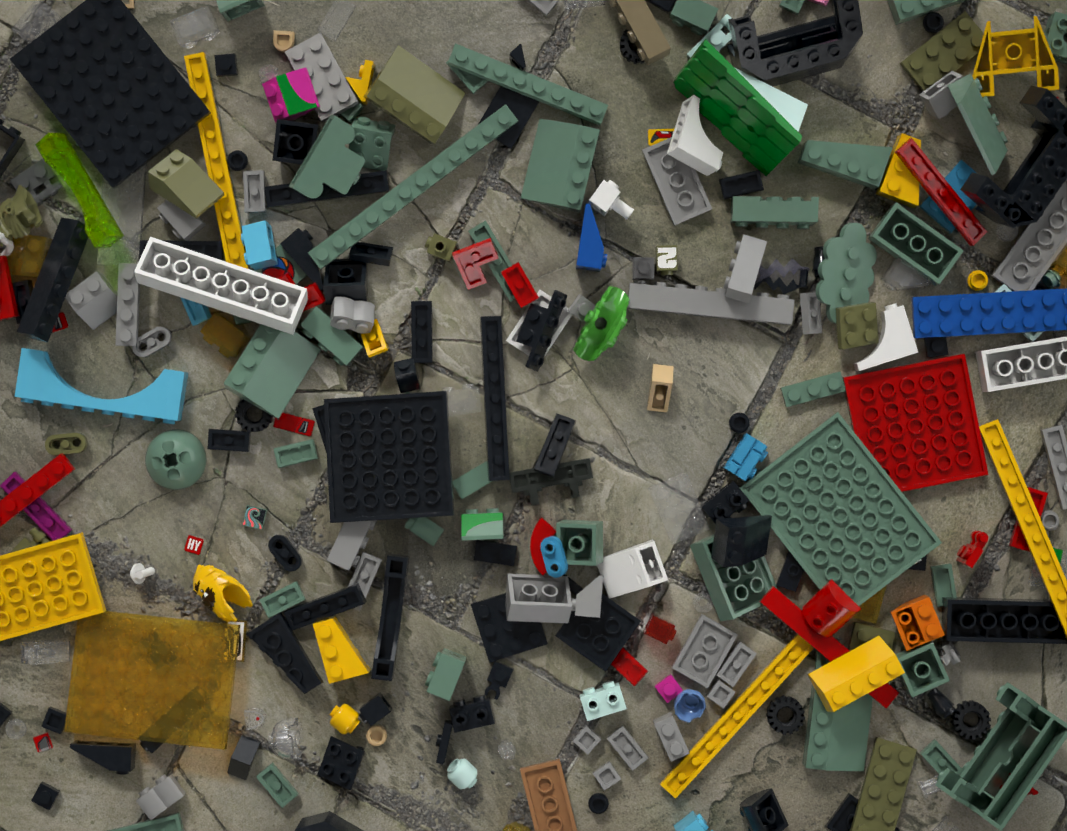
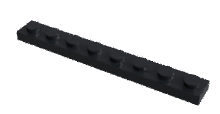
M501 316L480 317L488 481L510 480Z

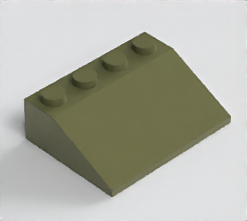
M398 45L364 95V98L430 144H435L451 120L465 92Z

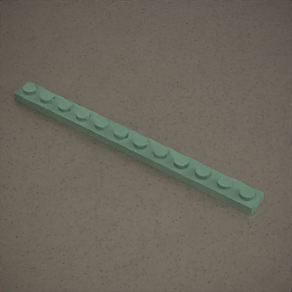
M505 104L309 251L308 254L318 267L323 269L518 122L517 118Z

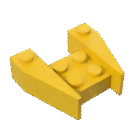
M1033 16L1034 28L991 32V21H987L972 75L973 79L978 78L983 88L980 90L982 97L995 96L994 75L1036 71L1037 87L1046 88L1049 91L1059 90L1058 67L1037 16Z

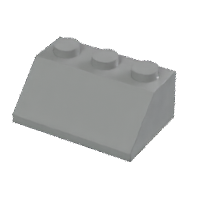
M507 574L505 603L507 621L568 623L572 610L568 576L554 578L550 575Z

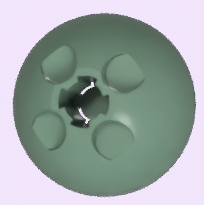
M172 429L160 433L151 441L146 451L145 464L150 477L158 485L167 489L180 490L192 486L200 479L206 467V452L200 440L192 433L185 430Z

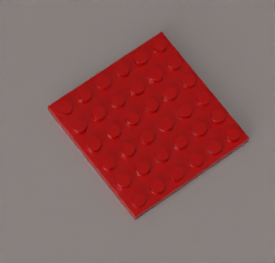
M965 354L842 377L852 430L901 492L989 475Z

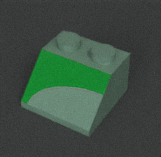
M487 508L486 512L478 513V509H466V513L461 514L462 541L504 538L503 512H499V508Z

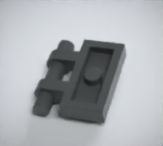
M45 158L10 180L16 191L19 185L25 187L33 196L37 207L43 204V200L51 195L55 196L58 194V190L64 187L60 180L54 184L51 182L57 175ZM45 185L46 189L37 194L35 190Z

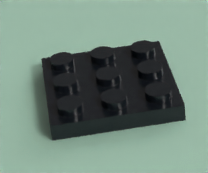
M506 592L471 603L489 663L548 644L541 622L507 621Z
M602 593L600 618L575 616V611H572L569 622L564 623L555 636L606 672L641 620Z

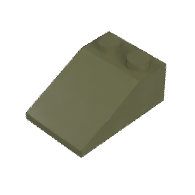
M177 149L148 171L150 189L196 219L224 196V192L196 162Z

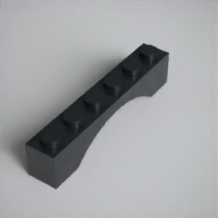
M387 555L381 617L371 679L392 681L394 678L410 556Z

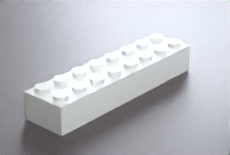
M153 237L149 238L134 271L136 281L139 284L292 335L308 301L307 288Z
M1067 336L975 352L982 392L1067 379Z

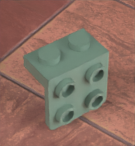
M367 117L355 118L351 125L355 131V137L349 143L348 149L365 159L364 168L380 171L387 170L395 125L390 124L388 121H372Z

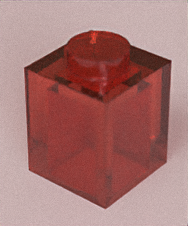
M652 613L643 632L667 644L669 640L672 641L677 630L674 629V623Z

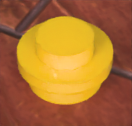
M981 270L973 271L968 275L967 284L972 290H983L988 284V276Z

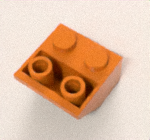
M927 595L909 600L890 612L906 651L945 635L931 599Z

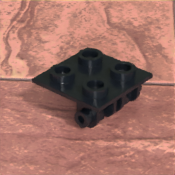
M331 736L317 775L351 790L355 783L356 775L359 772L358 769L361 766L362 758L365 755L364 748L360 746L354 747Z

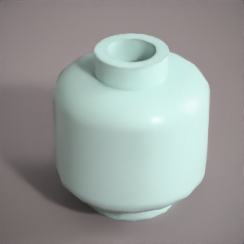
M465 758L455 759L448 766L447 777L459 789L471 788L477 782V769Z

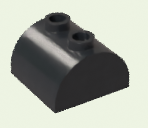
M277 119L272 161L302 165L320 134V126Z
M772 788L755 793L740 803V813L746 818L749 831H783L789 826Z

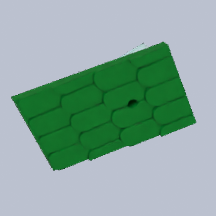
M706 39L673 81L675 88L687 99L693 95L700 98L699 112L715 125L722 135L743 153L742 156L765 176L802 139V135L798 131L808 104L733 67Z

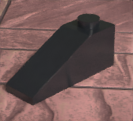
M297 228L280 245L314 283L316 282L320 291L323 292L324 280L321 269L308 254L309 251L315 248V245L311 242L314 238L306 229L302 231L300 228Z
M75 740L70 744L72 750L109 771H116V774H129L135 768L136 743Z

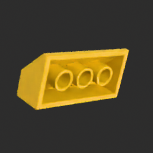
M876 636L810 672L808 676L826 711L835 712L905 672L896 654L880 636Z

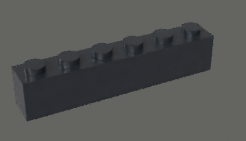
M61 217L17 329L18 333L34 340L49 341L92 230L91 227L79 220Z

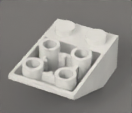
M653 539L603 557V562L597 565L600 575L604 576L603 583L609 598L644 589L668 580Z

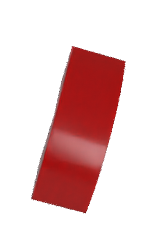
M543 517L536 523L530 541L532 560L542 575L547 571L540 545L545 538L556 533V530Z

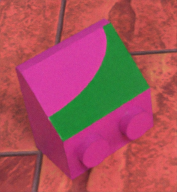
M307 68L276 76L262 84L275 123H277V119L294 121L320 107Z

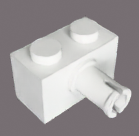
M603 180L588 203L603 216L613 209L627 220L634 211L633 208L619 199V186L611 180L608 182Z

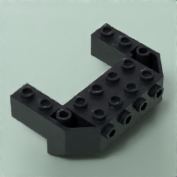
M1032 85L1020 101V104L1036 118L1031 128L1040 137L1005 189L1002 190L988 176L972 172L960 189L977 204L975 209L995 223L1011 228L1037 222L1063 183L1067 180V108L1048 89Z

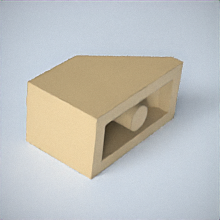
M653 364L647 410L668 411L673 385L674 366Z

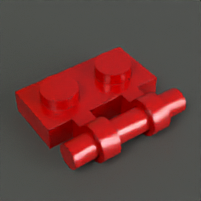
M978 530L971 533V542L959 549L956 561L973 568L983 553L982 549L988 542V535Z

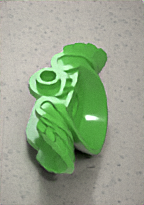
M609 286L600 301L595 305L594 310H589L584 318L586 324L582 328L581 335L578 337L573 349L579 358L594 361L608 347L612 348L616 343L620 331L627 323L626 310L629 298L623 290ZM600 317L606 320V326L603 329H597L595 326L596 320Z

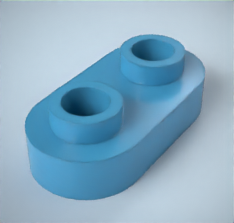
M549 536L541 542L540 548L547 573L554 578H558L567 572L568 563L561 540L556 536ZM548 544L553 546L552 551L548 549ZM554 564L558 566V571L553 569Z

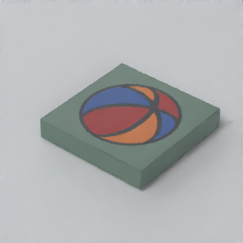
M281 245L275 248L278 265L258 270L251 269L273 278L289 273L295 285H298L307 277V274Z

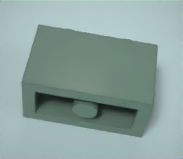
M677 0L669 18L680 27L685 25L691 28V32L697 35H706L717 14L718 8L701 0Z

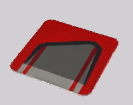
M49 733L33 737L37 752L53 748Z

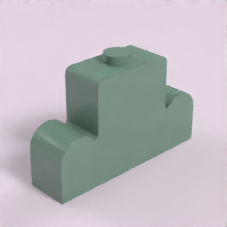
M330 115L289 187L309 198H317L322 194V183L338 193L347 194L352 184L355 185L361 175L359 172L365 163L363 157L345 147V144H349L354 140L355 131L353 127L337 116Z

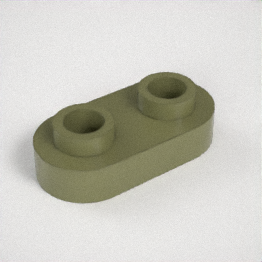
M82 433L51 435L45 441V449L51 455L80 453L88 445L87 438ZM76 439H79L81 442L78 447L74 443ZM56 441L60 443V447L58 449L54 446V443Z

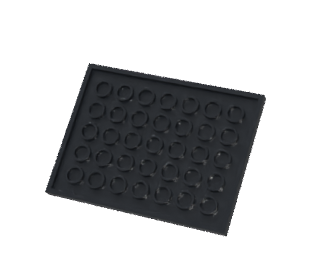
M85 0L10 58L15 67L113 189L211 114L209 109L122 0Z

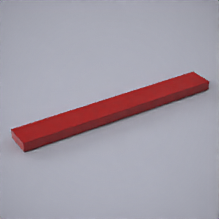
M774 586L759 601L830 662L849 652L833 636L825 637L812 629L805 620L802 610ZM886 683L868 694L884 708H887L899 692Z

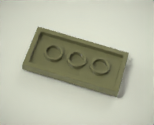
M964 11L903 60L900 65L923 92L949 72L957 71L977 55L984 33L969 14Z

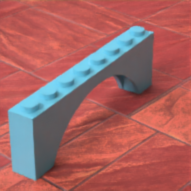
M22 348L15 397L21 398V402L33 403L34 400H39L41 405L54 406V403L62 404L61 408L74 409V406L82 407L81 411L94 412V409H100L102 414L114 415L115 412H120L122 417L134 418L135 415L143 416L142 420L155 421V418L163 419L162 423L175 424V421L182 420L189 372L164 369L152 384L136 394L119 399H100L86 395L69 385L54 368L47 351Z

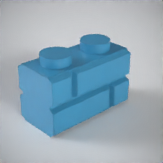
M745 433L723 468L744 481L747 479L751 480L757 471L755 468L758 461L763 462L767 456L766 448L768 446Z

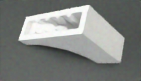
M693 95L682 103L667 154L708 176L721 168L723 152L715 147L706 136L699 117L700 98Z
M897 303L885 306L886 311L880 312L882 319L880 339L867 357L854 363L855 371H861L918 353L904 305L898 307Z

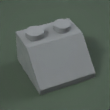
M96 271L66 294L65 299L93 330L117 313V292L101 272Z

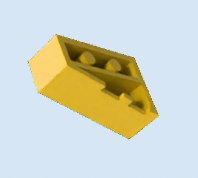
M901 133L896 138L876 194L915 208L919 206L920 183L895 154V151L909 138H912L921 149V140Z
M336 616L313 623L329 684L367 674L371 671V668L366 664Z

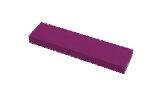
M15 471L0 487L9 494L25 482V480ZM41 497L23 510L52 541L64 538L72 531L70 526Z

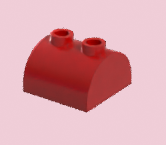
M832 579L802 607V613L807 623L817 633L825 637L833 636L861 610Z

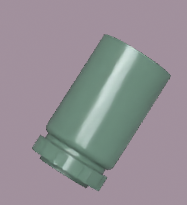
M427 517L409 518L405 523L406 529L409 528L412 533L432 546L435 545L444 531L443 528Z

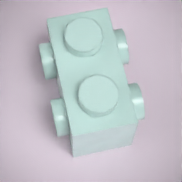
M614 681L602 684V688L595 690L594 687L583 690V694H580V700L587 721L627 709L619 682L614 683ZM610 695H615L614 698H609ZM591 701H595V702H596V703L593 704V705L589 704Z

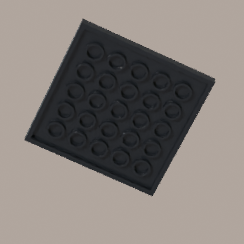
M447 391L324 399L330 523L454 516Z

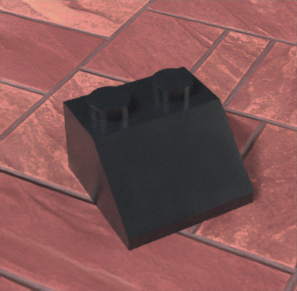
M335 259L325 266L323 287L326 305H332L334 297H347L354 301H367V263L351 261L349 259Z

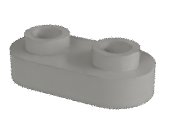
M156 327L138 337V347L132 346V350L139 357H148L171 343L172 334L165 327ZM161 333L165 335V339L163 341L159 340V335ZM145 343L147 349L142 351L141 345Z

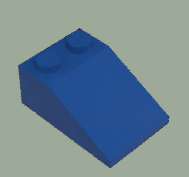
M586 203L576 269L600 272L601 267L605 268L607 254H604V246L591 205Z

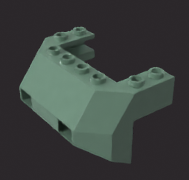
M1008 682L999 688L996 700L1007 707V709L1000 713L994 728L988 730L985 736L986 739L982 745L977 746L973 758L963 766L962 769L964 771L961 775H958L947 768L939 774L935 784L953 799L969 807L1000 831L1004 829L1067 739L1066 722L1040 706Z

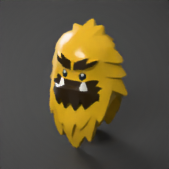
M200 564L197 566L193 578V591L202 598V604L213 611L219 618L226 622L237 621L233 614V609L226 601L233 602L243 608L253 606L248 591L235 578L214 566H201Z

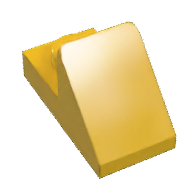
M365 60L364 65L360 66L359 77H362L361 80L345 77L364 105L368 104V100L364 98V95L371 86L375 68L374 62L370 60Z
M376 318L374 319L371 332L361 334L369 358L389 349Z

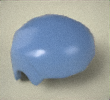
M684 690L678 694L674 701L675 715L679 720L690 723L695 718H700L706 708L705 698L696 690Z

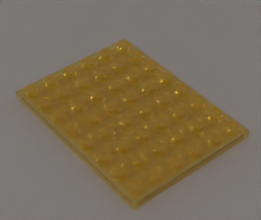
M105 611L78 619L64 732L222 750L227 749L240 625Z

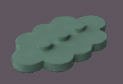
M859 223L845 224L841 229L839 237H831L825 242L823 247L825 259L818 267V274L821 280L816 286V296L821 303L827 305V318L834 324H836L837 307L868 303V288L874 281V272L871 267L876 262L877 252L873 245L866 243V230Z

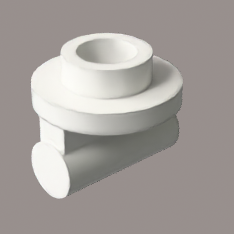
M136 563L132 566L130 576L134 583L141 584L146 577L155 573V569L153 567L145 569L141 563Z

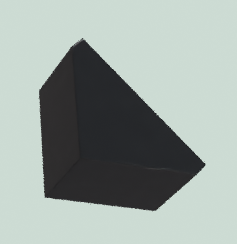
M241 735L231 756L227 773L247 780L261 741Z

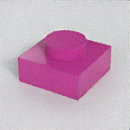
M671 673L655 685V688L667 703L683 691Z

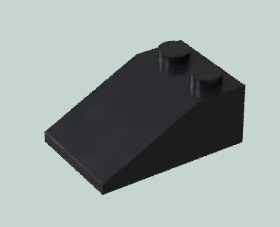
M772 516L716 519L711 558L722 567L745 565L767 555Z

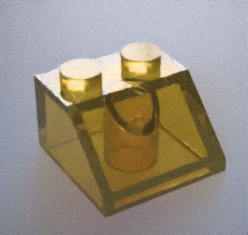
M27 235L18 239L13 237L14 249L8 256L10 275L38 278L53 239L34 235Z

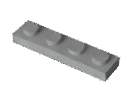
M119 263L116 346L138 347L140 284L137 283L134 273L137 264Z
M1057 425L1042 429L1040 432L1060 508L1064 510L1067 509V441L1063 426Z

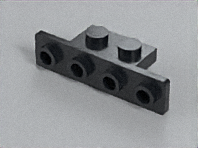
M554 290L548 308L533 303L530 304L516 342L532 347L526 367L537 372L543 365L545 353L551 344L554 330L558 326L562 309L566 305L567 295L558 290Z

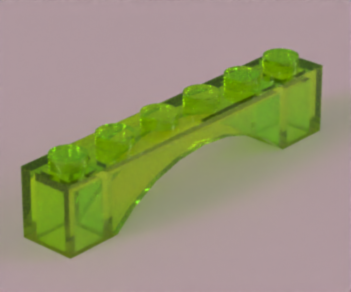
M47 133L35 145L44 161L63 178L76 196L84 215L85 232L95 248L113 246L124 235L64 133Z

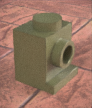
M434 233L433 237H428L425 248H428V254L451 262L452 252H455L458 243ZM438 243H443L444 248L442 250L436 249Z

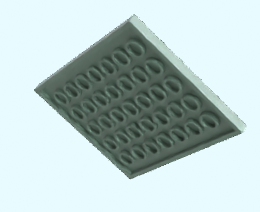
M838 412L740 487L761 516H772V530L817 587L821 589L832 579L858 606L942 543Z

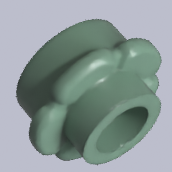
M1047 270L1042 277V281L1047 288L1053 289L1061 285V276L1055 270Z

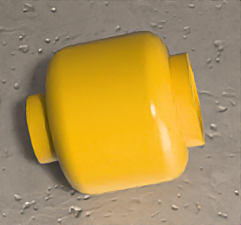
M342 704L340 707L336 705L329 714L332 717L330 725L341 734H351L360 722L358 719L359 713L348 704Z

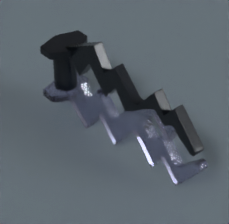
M793 258L785 267L777 259L768 269H764L760 265L758 273L761 276L756 280L754 290L762 282H766L773 291L779 287L783 295L797 289H808V271H810V268L800 266ZM777 269L784 278L790 270L793 276L799 270V285L793 279L786 286L780 277L773 283L770 275Z

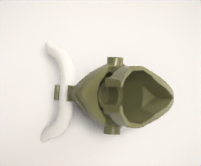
M22 185L18 186L13 198H7L0 206V246L6 245L0 256L8 257L13 252V237L14 239L23 238L30 234L34 226L38 228L43 223L33 196Z

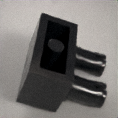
M731 480L704 502L701 508L716 525V519L731 518L730 516L734 512L740 513L748 506L746 503L749 499L738 485Z
M485 695L475 696L473 701L465 702V699L454 701L453 705L449 708L454 733L495 724L490 697L485 698Z

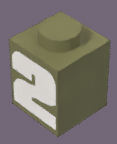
M677 245L656 246V272H660L661 276L673 275V272L678 270Z

